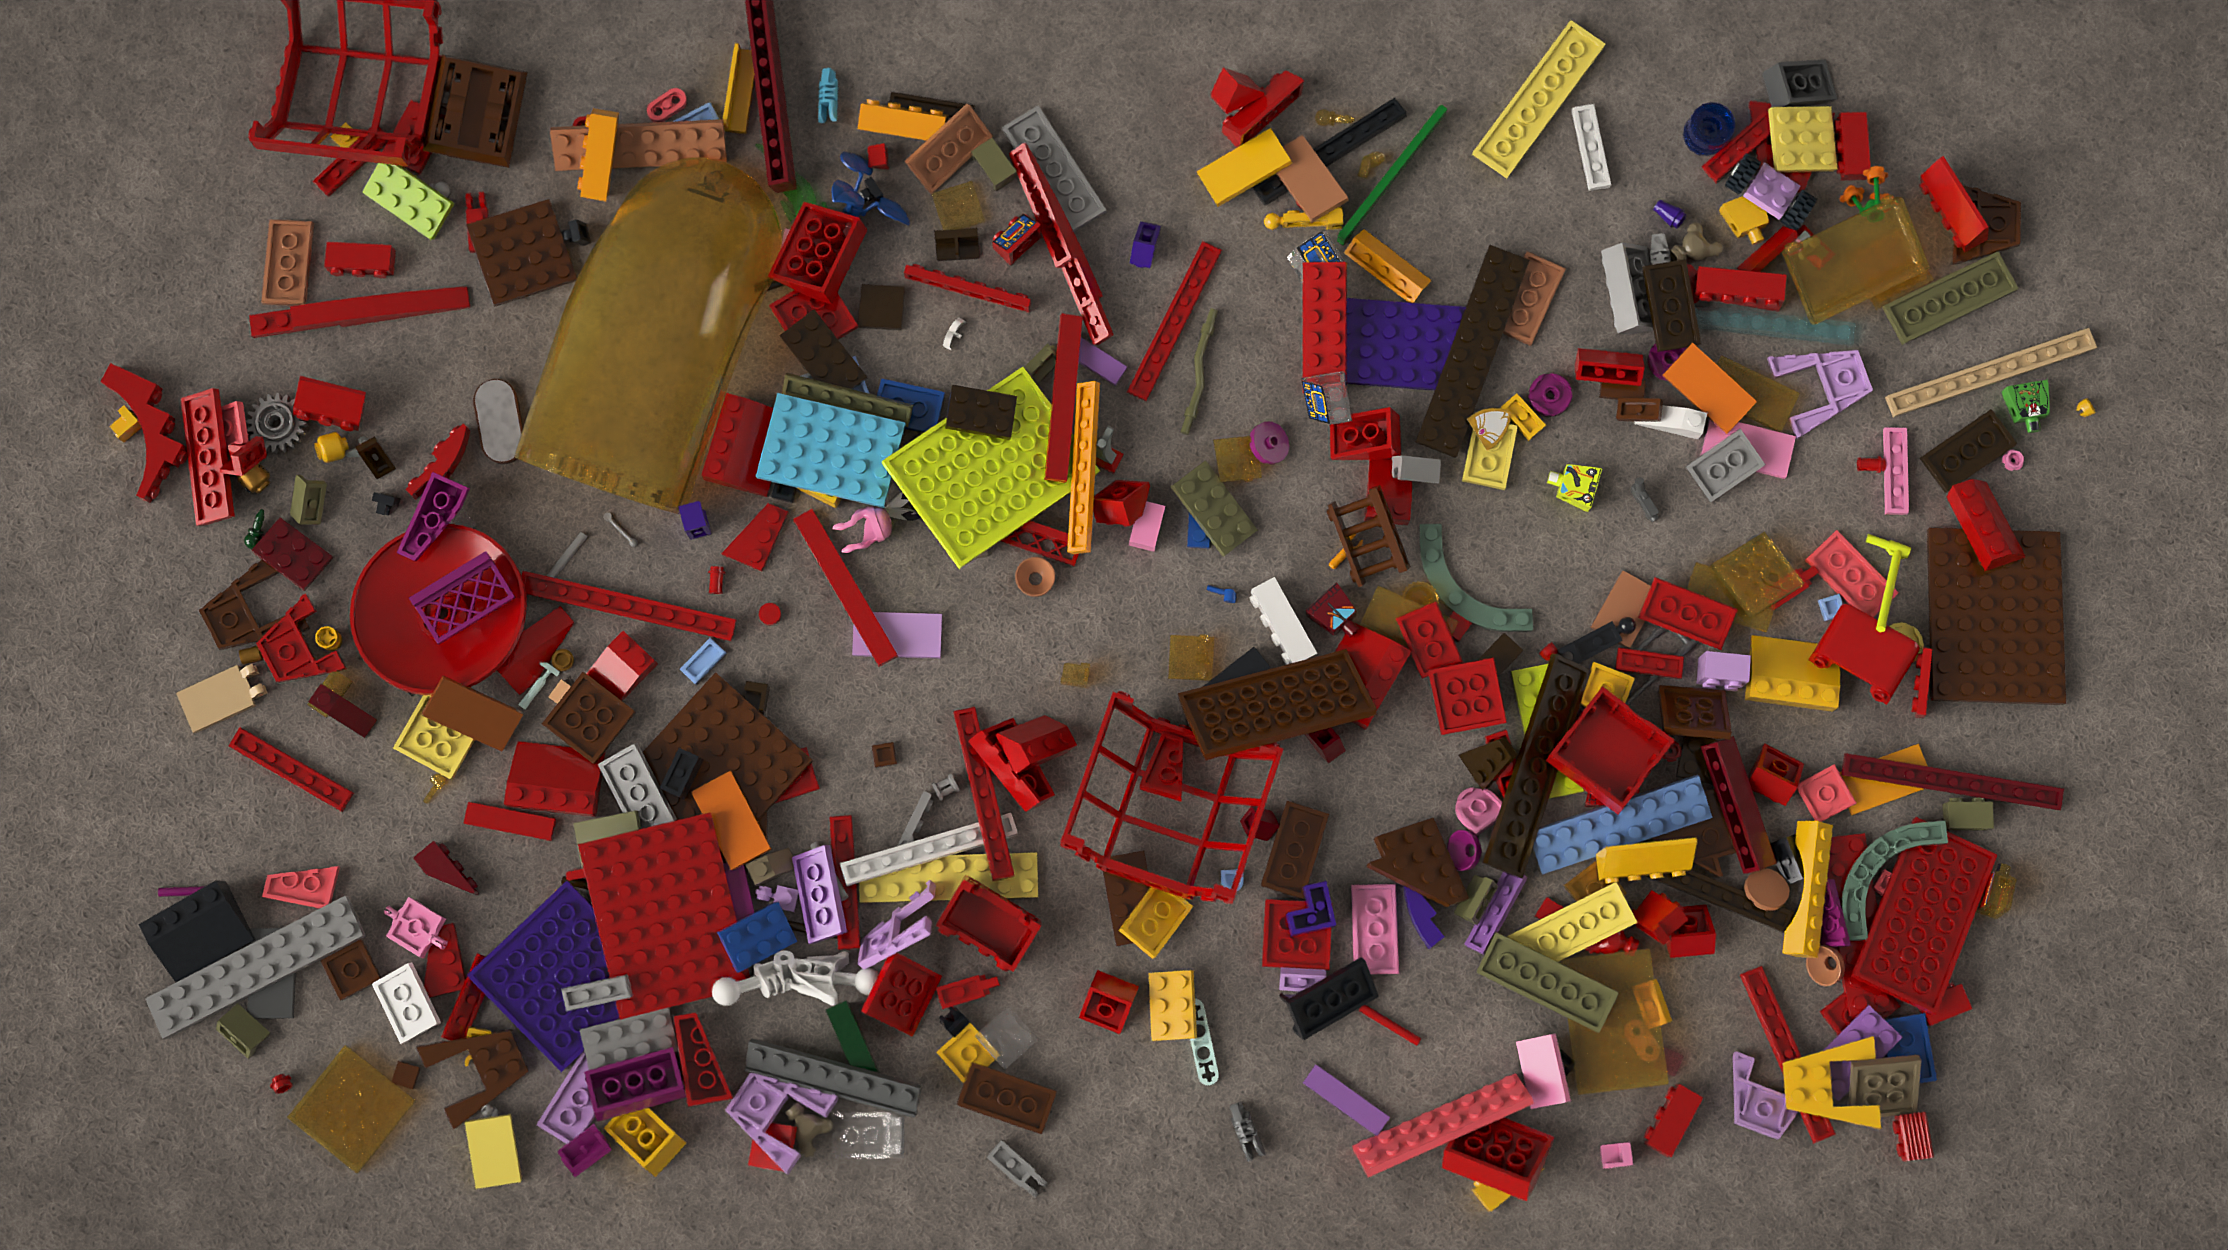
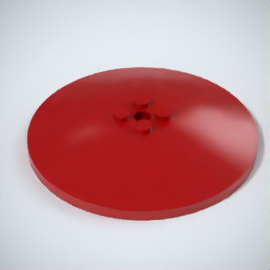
M448 524L417 562L397 553L405 535L403 533L386 543L375 553L357 580L350 605V625L355 645L366 664L380 678L403 691L432 696L442 676H446L465 687L471 688L497 671L508 659L520 639L527 611V596L522 575L506 550L494 539L476 529L463 525ZM486 551L493 559L494 564L514 594L515 599L443 643L437 644L409 597ZM491 567L483 572L481 580L493 583L495 573ZM497 579V583H496V584L502 585V584L500 583L499 579ZM467 581L463 585L462 592L474 594L477 582ZM480 583L477 595L489 598L492 586ZM495 587L492 599L502 600L508 594L504 588ZM447 593L444 596L443 604L454 606L457 594ZM461 595L458 607L470 610L473 597ZM476 598L473 611L482 612L486 610L488 601ZM429 604L424 607L423 611L426 616L435 618L438 605ZM442 607L441 610H448V616L442 620L451 621L453 609ZM457 610L454 622L463 624L467 621L469 612ZM437 623L436 632L439 637L448 632L450 624Z

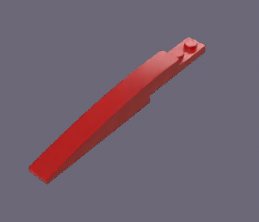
M1023 143L1011 151L1009 156L1017 171L1034 216L1041 225V233L1056 268H1062L1093 345H1099L1114 336L1099 300L1103 295L1057 197L1027 143Z
M465 286L290 306V309L249 315L251 336L259 338L338 325L347 327L470 308L468 287Z

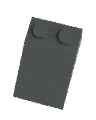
M1826 60L1778 62L1762 72L1772 107H1810L1837 100Z

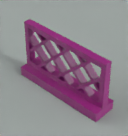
M485 551L409 597V599L422 617L437 644H441L515 599V596L494 564L493 559ZM490 567L495 573L493 583L481 580L483 572ZM497 579H499V581H500V583H501L502 585L496 584V583H497ZM467 581L477 582L474 594L462 592L464 583ZM480 583L492 586L489 598L477 595ZM495 587L504 588L508 594L502 600L492 599ZM449 592L457 594L454 606L443 604L444 596ZM461 595L473 597L470 610L458 607ZM476 598L488 601L486 610L482 612L473 611ZM429 604L438 605L435 618L426 616L423 608ZM442 607L453 609L451 621L439 619ZM457 610L469 612L467 621L463 624L454 622ZM437 623L450 624L448 632L439 637L436 632Z

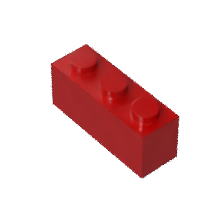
M1867 112L1840 113L1833 124L1834 133H1837L1838 138L1835 142L1836 153H1839L1837 174H1840L1841 181L1867 180V176L1863 175L1864 170L1871 168Z
M327 242L324 267L334 276H344V273H350L355 277H365V274L374 275L376 278H387V275L394 276L396 250L392 245Z
M1578 348L1575 361L1576 380L1641 386L1645 368L1643 355Z
M1676 1084L1668 1089L1665 1098L1668 1100L1664 1107L1660 1106L1654 1116L1657 1119L1654 1126H1649L1644 1134L1646 1139L1644 1144L1666 1157L1673 1156L1703 1099L1702 1096L1681 1084Z

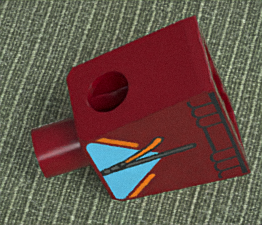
M1337 582L1306 610V616L1333 636L1343 630L1351 638L1359 630V627L1352 621L1357 616V611Z

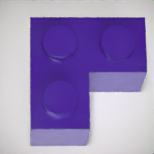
M1327 882L1304 886L1303 892L1307 909L1286 914L1291 937L1336 926Z

